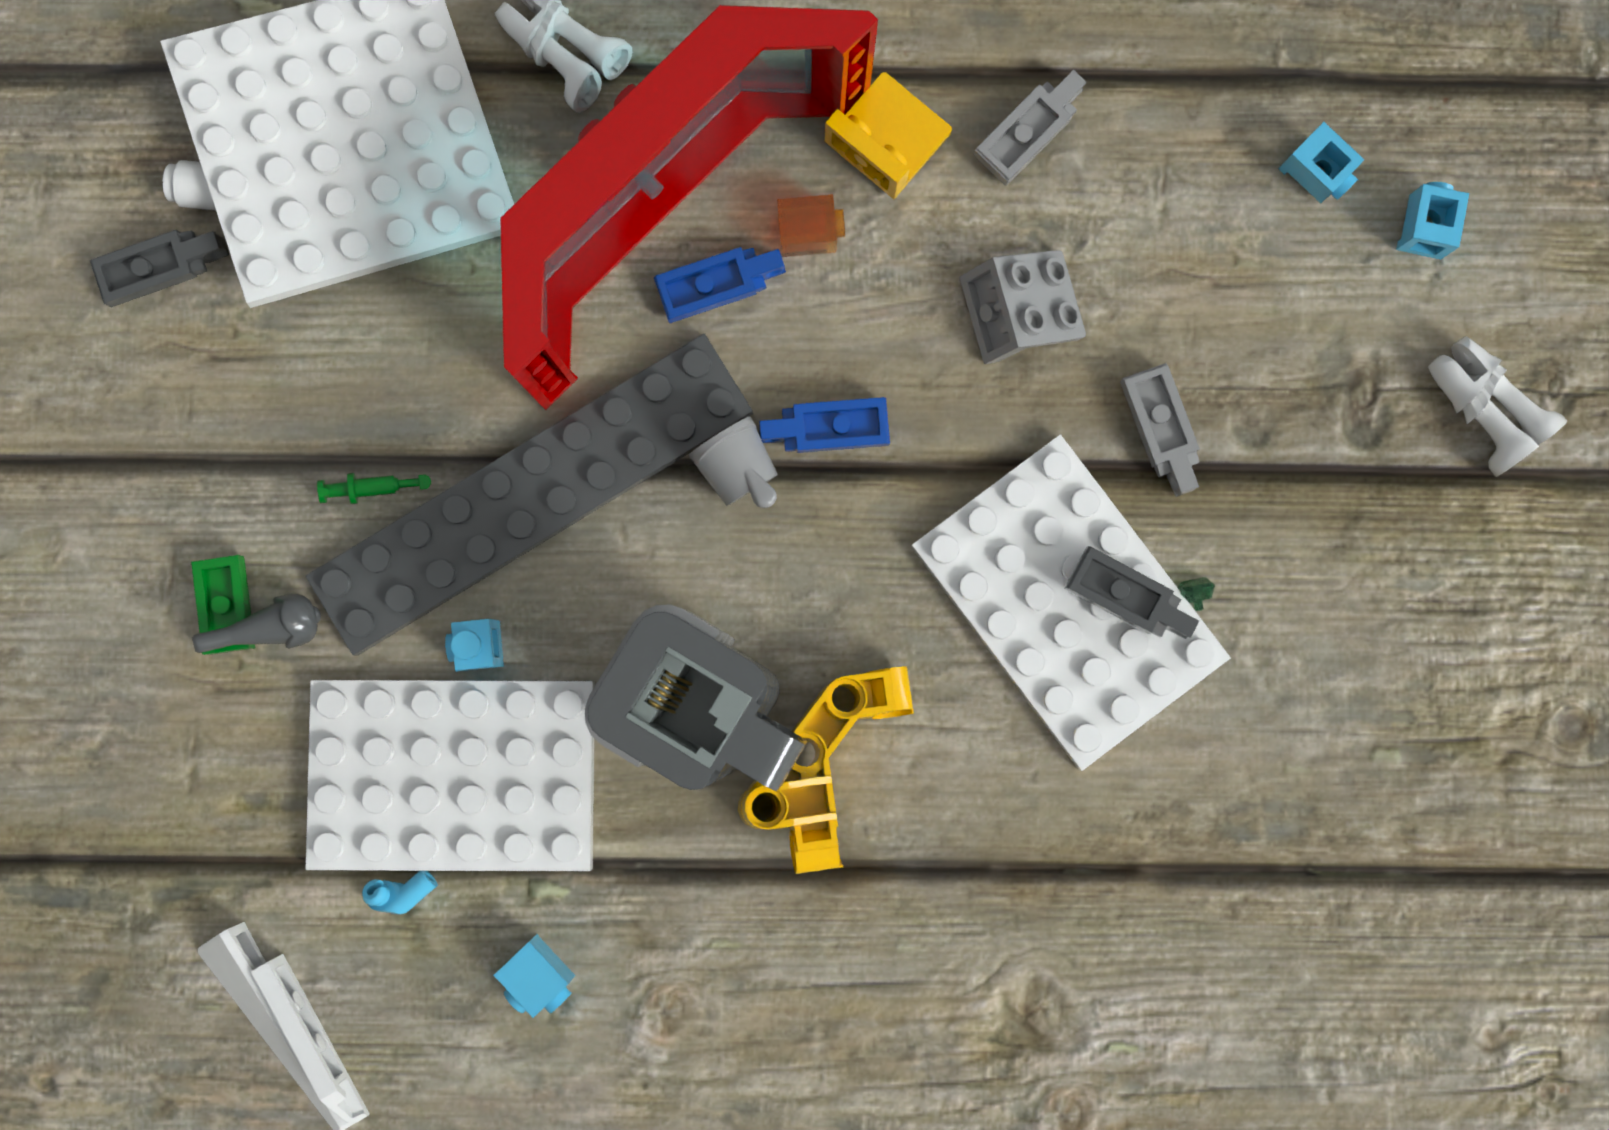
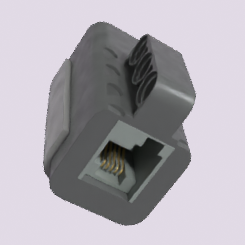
M656 605L643 611L634 621L590 693L585 706L586 726L591 736L602 746L637 767L647 766L680 787L689 790L703 789L738 769L762 785L778 791L808 743L804 738L768 717L780 694V685L776 675L768 668L731 647L735 639L696 614L673 605Z

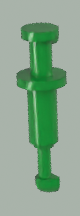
M348 473L347 482L325 484L324 480H318V499L320 503H327V498L349 496L351 504H358V497L396 494V491H399L400 488L420 486V490L427 489L431 485V478L427 475H418L419 478L398 480L394 475L356 479L355 473Z

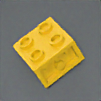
M883 72L846 115L837 109L826 121L824 142L891 198L895 199L950 136L952 127L889 74Z

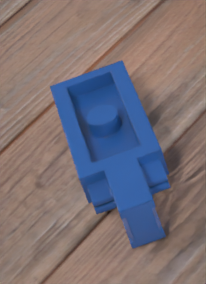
M739 247L656 275L654 280L668 322L673 323L756 295V292L767 289L764 280L786 273L779 249L756 256L754 248L742 250Z
M886 397L793 404V408L782 409V419L759 421V435L763 443L784 442L785 452L797 451V453L889 446L890 435Z

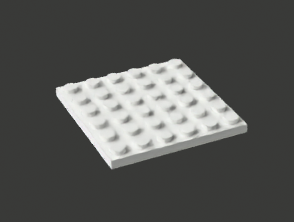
M316 0L160 41L246 303L250 308L501 236L500 217L514 205L445 0Z

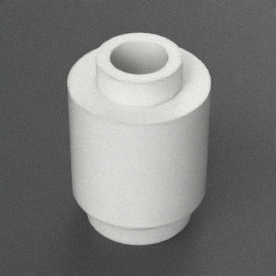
M180 160L177 164H168L163 174V192L168 201L176 202L179 207L216 211L200 162Z

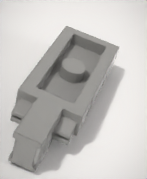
M1073 69L1056 88L1048 81L1043 86L1039 84L975 149L973 155L1007 186L1070 122L1072 116L1077 111L1071 103L1083 91L1082 87L1087 82Z
M1165 363L1123 378L1120 384L1151 466L1155 468L1157 476L1167 475L1175 497L1194 491L1199 485L1192 465L1199 463L1197 451L1200 448L1169 366Z

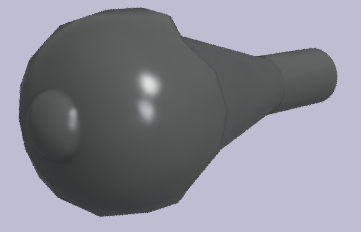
M296 593L286 594L273 598V604L228 627L195 634L192 637V641L197 653L231 645L285 644L286 648L290 649L309 643L315 637L321 613L317 607L312 605L307 597Z

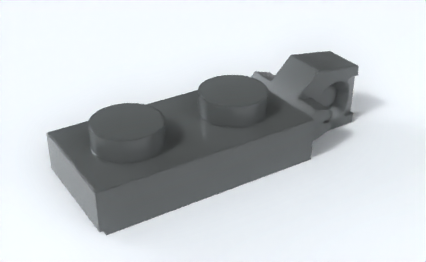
M173 230L91 259L90 263L103 303L112 308L197 278V275L207 272L205 263H211L229 255L224 238L217 235L214 231L196 237L195 232L192 230L182 233L178 230Z
M1087 546L1064 588L1147 634L1152 633L1158 637H1162L1165 630H1168L1184 639L1187 637L1191 638L1199 623V620L1177 609L1182 599L1175 596L1173 590L1090 546Z

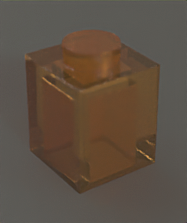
M833 194L777 199L782 257L836 253L837 238L845 237V222L843 209L834 210Z

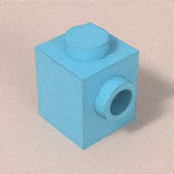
M536 934L493 976L505 987L504 996L510 1005L520 1013L527 1011L534 1018L543 1008L551 1014L571 995L566 986L571 982L575 974Z

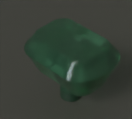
M1201 577L1183 581L1177 588L1189 603H1193L1195 611H1201L1204 609L1202 600L1212 598L1215 584L1208 578Z

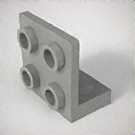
M1060 250L992 257L959 277L984 365L1000 362L1026 348L1078 341L1086 336L1064 255Z

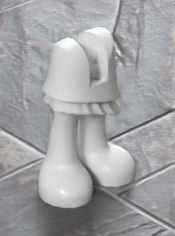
M521 0L536 15L530 22L506 2L502 3L495 12L500 25L523 48L528 58L534 57L536 65L545 67L550 63L564 77V97L569 107L575 112L580 113L587 110L597 99L602 85L600 74L608 80L615 79L626 69L631 60L633 50L629 43L618 37H603L588 30L568 15L569 9L562 5L561 0ZM562 36L579 49L596 69L558 43L559 37Z
M1467 336L1451 347L1454 359L1446 355H1440L1428 366L1432 377L1452 402L1456 413L1463 410L1466 424L1476 419L1491 436L1496 445V451L1490 457L1488 464L1489 469L1496 477L1539 447V444L1549 439L1567 423L1563 415L1540 408L1513 386L1504 376L1507 369L1499 365L1502 360L1489 354ZM1491 396H1494L1520 423L1522 431L1490 400Z

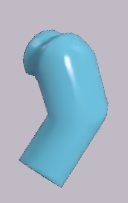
M419 871L405 884L378 879L371 880L364 886L362 897L363 901L373 910L405 914L435 889L438 884L428 871Z

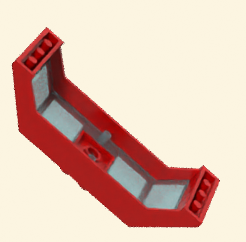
M719 5L637 86L630 84L625 87L616 97L614 108L601 121L594 119L589 122L580 132L577 139L578 143L500 217L504 368L545 410L579 379L571 371L573 307L766 119L831 117L837 109L846 115L859 98L870 88L878 19L870 11Z

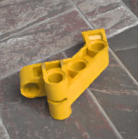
M907 666L873 670L864 674L843 676L831 681L822 689L792 729V732L813 745L815 750L813 762L809 766H800L795 763L778 791H774L754 780L750 787L741 795L738 802V813L746 825L756 829L768 830L790 828V851L795 874L843 867L838 848V821L829 757L857 720L867 718L883 719L914 714ZM836 687H845L853 693L855 698L854 706L849 712H842L834 706L832 694ZM759 794L768 796L773 805L770 817L764 821L758 820L752 811V803Z

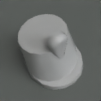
M750 416L713 436L688 455L726 506L731 505L749 493L752 496L753 502L760 508H768L775 503L777 499L776 491L767 482L778 474L757 432V427Z

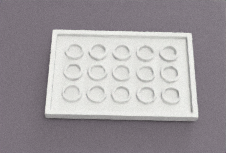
M1061 434L911 545L912 549L1078 770L1083 771L1231 659ZM1086 547H1093L1173 590V594L1182 599L1177 609L1199 620L1191 638L1187 637L1184 639L1168 630H1165L1162 637L1152 633L1147 634L1065 590L1064 588Z
M310 680L306 870L591 871L593 869L594 738L591 736L585 723V706L590 693L595 687V681Z

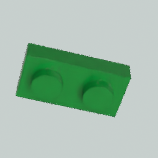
M234 555L191 562L200 633L228 627L251 615L244 556ZM255 644L231 645L203 652L202 655L255 649L256 647Z

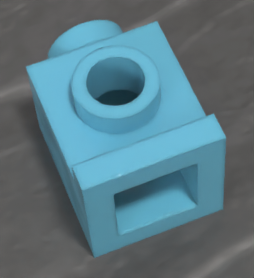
M1323 122L1278 169L1284 175L1288 172L1319 203H1322L1330 195L1338 200L1358 180L1352 172L1364 159Z
M1428 182L1421 185L1409 195L1402 236L1397 242L1396 250L1441 260L1458 249L1470 193L1453 190L1454 187L1445 182ZM1427 216L1432 219L1433 223L1426 222Z
M480 619L451 623L452 633L446 634L445 648L447 659L449 662H454L456 672L504 667L499 620Z

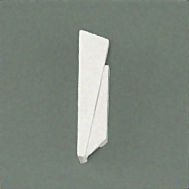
M245 922L226 929L198 948L200 957L333 1130H345L369 1116L370 1113L284 954L266 962Z

